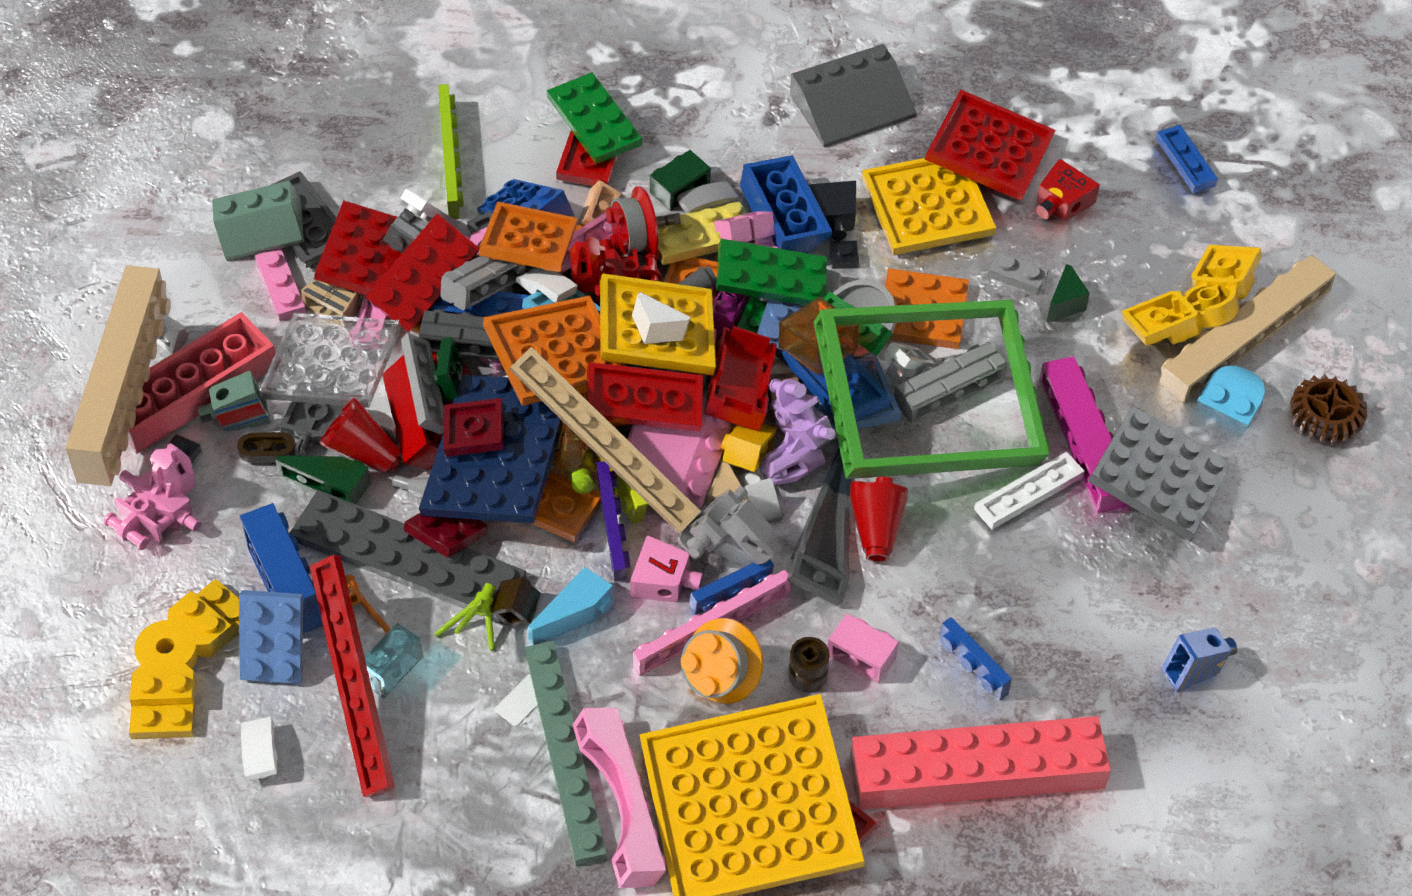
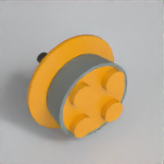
M719 618L708 621L700 626L688 640L682 652L681 668L686 682L696 693L717 703L731 704L747 698L758 686L763 672V654L757 638L749 628L736 620Z

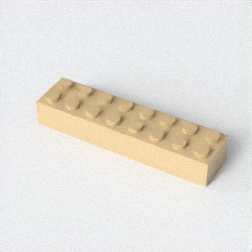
M125 266L65 448L77 483L112 486L114 476L120 473V457L122 451L125 452L127 450L128 432L130 428L134 427L136 420L135 409L142 402V387L144 382L149 380V365L151 359L154 360L156 357L157 339L163 335V320L165 315H169L171 301L166 297V282L162 280L159 268Z

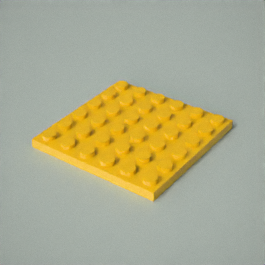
M821 694L639 734L673 896H737L865 867Z

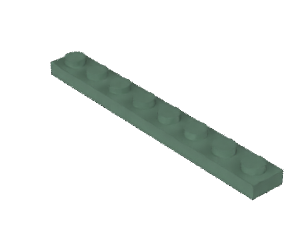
M551 641L526 646L524 650L575 865L579 866L607 860V853L582 752H580L573 728L574 720L555 643Z

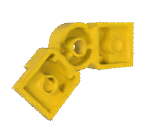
M1208 245L1191 275L1193 284L1191 289L1184 295L1180 291H1170L1122 310L1124 322L1147 346L1158 343L1165 338H1168L1174 345L1198 335L1202 328L1217 327L1231 321L1238 314V300L1247 297L1255 282L1254 271L1262 258L1261 248Z
M214 579L197 594L191 590L168 609V620L158 621L147 626L137 637L134 651L139 668L132 673L129 699L131 703L129 727L131 739L193 737L197 680L192 668L197 662L198 655L200 657H212L239 635V598L217 579Z

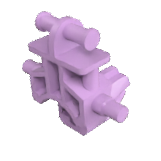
M773 379L770 382L769 388L771 392L776 393L777 399L771 402L769 406L771 409L776 410L775 415L777 419L775 426L780 429L785 439L779 447L766 454V458L762 460V471L767 478L772 479L774 485L796 482L825 464L826 460L820 447L835 439L836 432L832 429L828 417L815 409L814 404L819 402L817 396L807 395L804 384L794 379H785L783 381Z

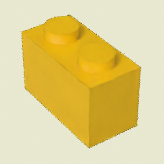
M762 423L758 432L740 425H734L732 432L726 434L721 445V450H724L722 461L755 472L762 464V460L766 458V454L772 451L778 428Z

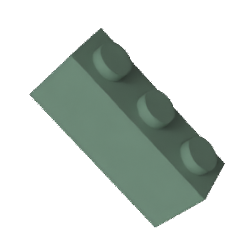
M290 181L212 199L213 221L227 261L304 242L301 198Z

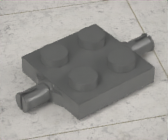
M333 373L328 374L323 386L300 383L281 422L280 431L299 438L294 447V451L297 454L301 452V455H305L310 442L320 443L328 427L335 418H338L342 413L341 410L354 397L335 389L340 379L335 373L334 375Z

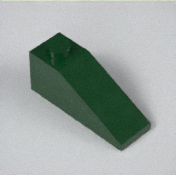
M278 456L275 459L279 477L315 493L317 490H320L353 504L358 503L371 485L368 467L360 461H352L343 456Z

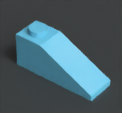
M584 567L527 627L529 643L531 645L542 643L594 622L602 613L606 614L614 603L613 585Z

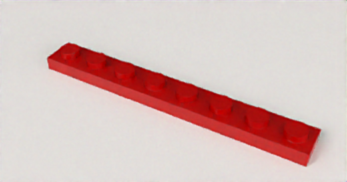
M331 555L309 567L363 797L371 798L395 788L341 556Z

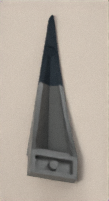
M840 448L836 452L791 556L792 562L787 576V581L836 606L843 602L849 581V517L852 479H846Z

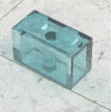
M396 623L365 656L372 691L383 699L423 658L421 638L399 623Z

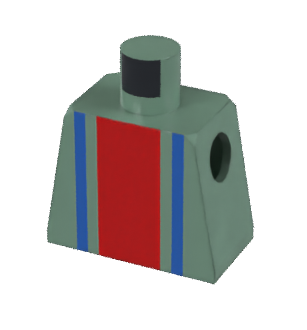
M251 371L212 386L209 389L211 403L198 407L202 423L218 419L224 431L228 432L271 423L267 401Z

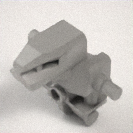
M738 487L735 492L729 489L716 497L709 506L705 505L700 509L701 512L680 533L677 538L679 545L675 546L688 552L693 559L697 560L706 550L710 553L716 550L723 542H727L743 550L755 564L765 563L774 557L780 549L773 527L747 499L743 501L748 494L744 487Z

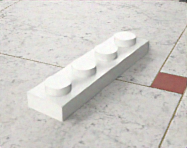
M1065 452L975 503L974 510L991 529H994L1082 479L1085 471L1068 452Z

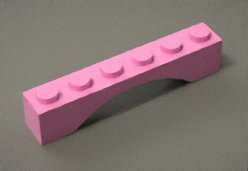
M584 708L573 723L580 752L589 758L606 778L617 800L621 817V835L617 850L611 860L619 888L654 887L666 871V861L664 856L661 855L657 841V831L651 822L649 804L644 798L639 773L636 772L633 762V751L627 742L625 724L620 718L618 708Z

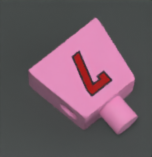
M646 536L630 580V597L677 602L683 587L694 590L701 588L704 574L689 570L690 555L688 552L653 537Z

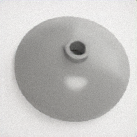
M872 280L851 281L833 292V294L855 308L896 306L892 294L883 285ZM882 323L881 325L893 333L896 323ZM837 331L839 343L854 359L872 354Z

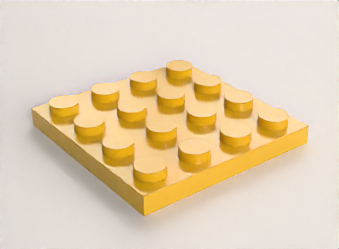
M925 158L862 170L861 178L893 255L992 236L996 233L994 221L974 180L925 160Z
M602 274L600 280L601 360L713 375L716 364L712 289ZM640 292L690 316L686 334L682 341L644 344L632 317L637 295Z

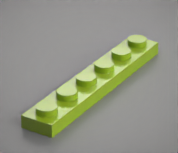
M449 84L438 85L448 215L453 219L460 218L459 207H464L463 191L457 192V188L462 187L461 171L456 172V168L461 167L460 153L454 152V148H459L458 132L453 133L452 130L458 129L456 113H451V110H456L455 94H449Z

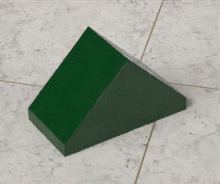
M1066 264L1050 302L1047 321L1054 322L1087 309L1090 293L1071 265Z

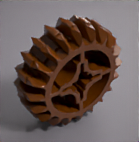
M1325 374L1320 379L1313 375L1310 380L1304 379L1301 385L1297 386L1290 400L1289 412L1290 417L1293 418V426H1300V434L1308 433L1309 440L1315 437L1319 439L1320 444L1325 440H1328L1331 445L1336 443L1337 440L1344 444L1347 439L1353 440L1356 434L1363 429L1367 419V402L1363 401V393L1357 392V385L1349 386L1347 379L1341 382L1337 380L1336 375L1332 379H1328Z

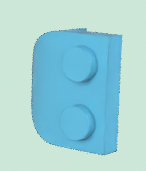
M1224 366L1212 374L1200 394L1197 404L1248 429L1259 408L1263 406L1265 396L1264 383L1255 373L1245 368Z

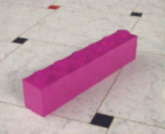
M1074 356L1042 363L1039 381L1074 460L1085 471L1082 479L1097 513L1128 507V504L1088 482L1114 435L1107 430L1104 413L1101 409L1098 410L1094 391L1087 386L1083 367L1078 366Z

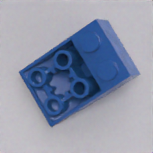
M517 179L506 182L501 190L496 194L488 196L485 202L477 208L478 212L482 215L490 211L493 213L497 202L575 217L564 190Z

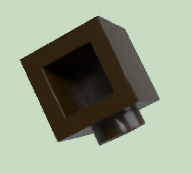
M523 577L501 581L490 612L508 627L531 624L541 593L531 585L529 580Z

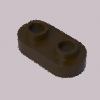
M285 432L248 433L243 435L237 443L240 458L249 463L276 462L275 459L278 456H294L296 453L294 451L296 446L294 438Z

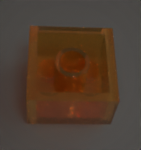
M818 297L779 322V348L817 375L823 372V366L813 322L821 309H837L821 297ZM859 325L836 326L842 358L858 349Z

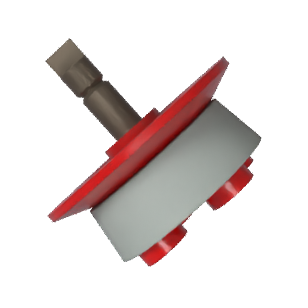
M641 186L633 189L631 198L613 199L610 207L606 208V218L612 235H610L611 248L621 253L622 257L632 256L633 249H637V254L640 253L643 259L648 254H655L657 256L659 244L658 227L681 224L680 213L656 217L651 199L646 190Z

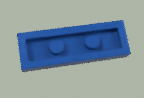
M1181 125L1157 132L1156 140L1193 193L1217 185L1218 178Z
M769 559L763 564L751 563L691 592L689 607L694 615L703 611L706 613L717 603L737 596L744 588H752L761 583L764 578L773 573L774 564L772 560Z
M952 617L944 621L940 633V641L947 651L953 652L960 659L964 669L970 673L972 672L980 680L981 685L988 693H993L999 701L1007 696L1012 678Z

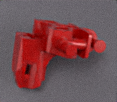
M588 237L584 242H575L570 249L571 280L577 284V289L580 292H595V303L600 306V280L602 274L660 282L661 273L657 268L658 258L655 254L646 255L644 257L646 266H639L637 249H633V256L620 257L615 249H611V241L609 239H602L599 245L598 239Z

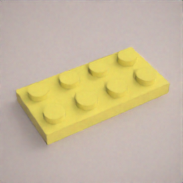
M738 201L681 214V224L658 227L659 244L657 257L663 265L718 252V244L721 237L720 232L715 230L714 221L748 213Z

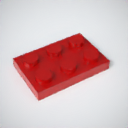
M570 130L556 171V180L594 186L601 180L609 185L618 156L596 165Z

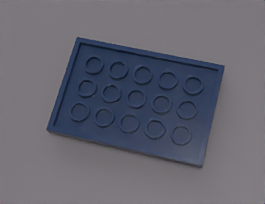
M462 375L458 388V397H455L453 404L502 398L504 405L503 450L445 457L442 436L419 506L421 516L535 523L564 422L543 401L522 406L508 377Z

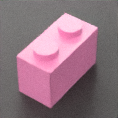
M846 614L829 637L827 647L829 648L831 658L879 683L897 657L899 641L895 640L889 633L880 632L869 626L863 619L854 618Z

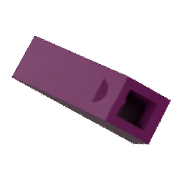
M720 291L712 302L716 344L724 327L729 328L731 332L734 326H738L750 296Z

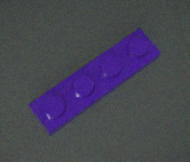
M596 462L614 581L626 579V569L631 568L629 552L622 550L621 542L626 541L624 524H618L617 515L622 514L620 497H614L613 488H617L616 472L614 470L610 471L609 465L606 462Z

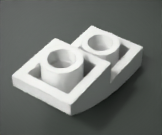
M538 267L516 278V282L531 294L541 291L555 303L576 294L577 284L555 271H546Z
M272 716L241 723L242 759L246 781L277 774L278 753L274 746L275 724Z

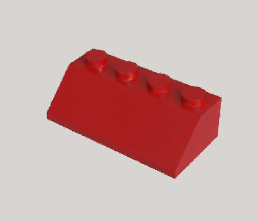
M402 355L382 374L391 414L396 426L402 458L405 464L423 470H431L443 433L440 435L418 425L405 357ZM454 400L443 402V406L453 404Z

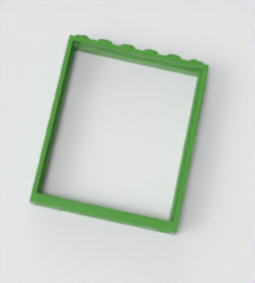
M1012 300L821 309L813 323L846 479L1037 466L1049 455L1050 444L1049 440L1045 438L1043 415L1038 409L1037 390L1032 384L1030 376L1031 365L1026 359L1024 351L1025 340L1023 335L1020 334L1018 326L1019 315L1017 310L1014 309ZM999 317L1029 448L864 459L836 326Z

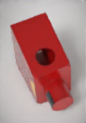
M1059 159L1039 185L1036 200L1039 205L1036 207V211L1043 219H1048L1054 214L1063 221H1068L1096 203L1100 184L1062 159Z

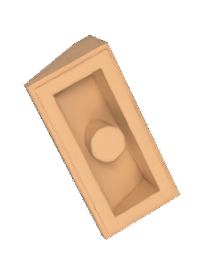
M599 180L588 193L578 224L585 226L604 214L606 208L610 207L612 200L620 198L621 192Z

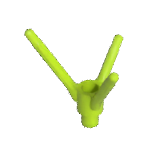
M485 583L482 591L477 592L474 600L435 631L434 635L439 637L463 618L454 631L455 634H460L475 614L485 617L489 650H494V632L490 610L494 601L492 596L496 587Z

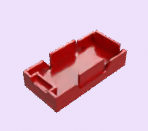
M736 326L733 327L731 332L729 328H723L716 346V368L714 374L711 375L704 414L759 432L766 416L769 398L767 397V390L777 344L769 343L771 338Z

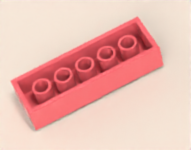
M240 312L150 367L149 380L144 382L142 387V402L135 409V425L128 432V445L138 454L199 416L198 407L211 403L209 389L212 386L247 371H251L255 380L276 368L278 362L274 345Z

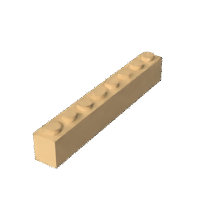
M1312 254L1303 261H1297L1289 272L1285 275L1280 274L1272 285L1268 288H1261L1249 302L1244 301L1239 306L1238 314L1231 321L1212 330L1207 329L1200 336L1199 340L1193 344H1187L1174 359L1172 357L1167 359L1161 367L1162 373L1159 384L1182 403H1185L1206 386L1210 377L1217 369L1236 364L1330 292L1336 273Z

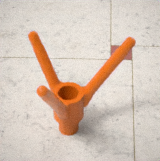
M346 575L352 606L361 604L389 637H393L394 632L359 591V584L355 582V577L353 575Z

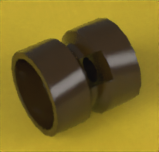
M803 637L797 640L791 647L788 671L789 681L799 691L815 692L826 683L830 654L829 648L822 640L815 637Z

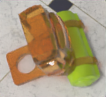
M563 422L559 449L555 451L551 469L569 473L572 488L581 494L589 493L597 484L598 475L595 474L597 458L594 457L590 447Z

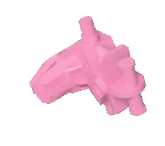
M171 443L167 445L166 449H156L150 458L152 464L151 472H146L140 477L131 474L127 470L121 472L119 479L133 491L125 500L119 497L114 500L118 514L125 520H120L116 517V514L111 512L106 515L103 521L104 525L110 526L117 531L118 536L122 540L131 541L140 550H144L150 543V539L147 536L140 534L141 531L156 542L161 543L163 541L161 533L167 527L178 529L183 525L192 531H197L201 526V522L193 517L191 504L186 496L196 486L191 460L184 452Z

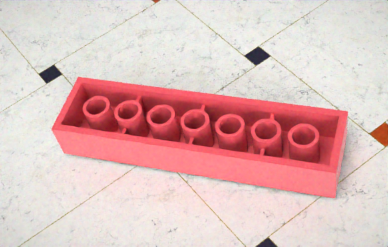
M1099 716L852 737L850 753L858 808L861 810L1105 789L1111 771Z

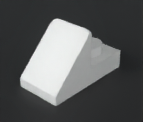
M892 342L886 349V352L893 357L892 363L887 368V373L897 382L905 377L911 379L919 375L926 367L932 366L934 368L936 366V363L918 347Z
M760 469L736 476L741 486L747 490V497L751 504L768 523L782 519L771 478L764 479Z

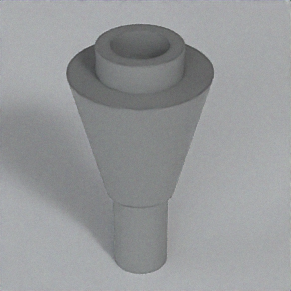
M395 475L392 485L406 489L422 499L428 478L410 479Z

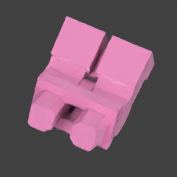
M756 211L714 221L715 230L720 232L722 239L778 248L775 246L772 235H775L773 212Z

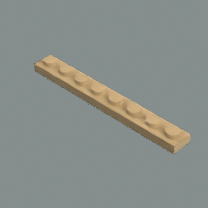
M532 347L510 367V370L679 534L701 512Z

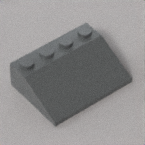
M884 44L791 73L790 96L823 147L916 117V110L896 61Z

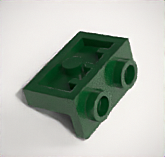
M452 337L441 339L440 351L437 352L438 363L435 364L436 370H434V379L440 388L442 402H449L458 397V388L462 378L464 361Z

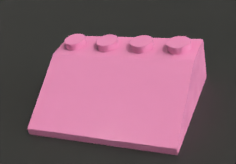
M702 398V428L700 432L633 424L627 439L698 509H701L722 455L721 445L726 434L730 433L733 423L704 414L707 401Z

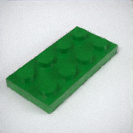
M593 72L547 90L548 100L596 165L642 146V137Z
M720 239L718 244L716 290L811 307H818L826 296L827 257Z

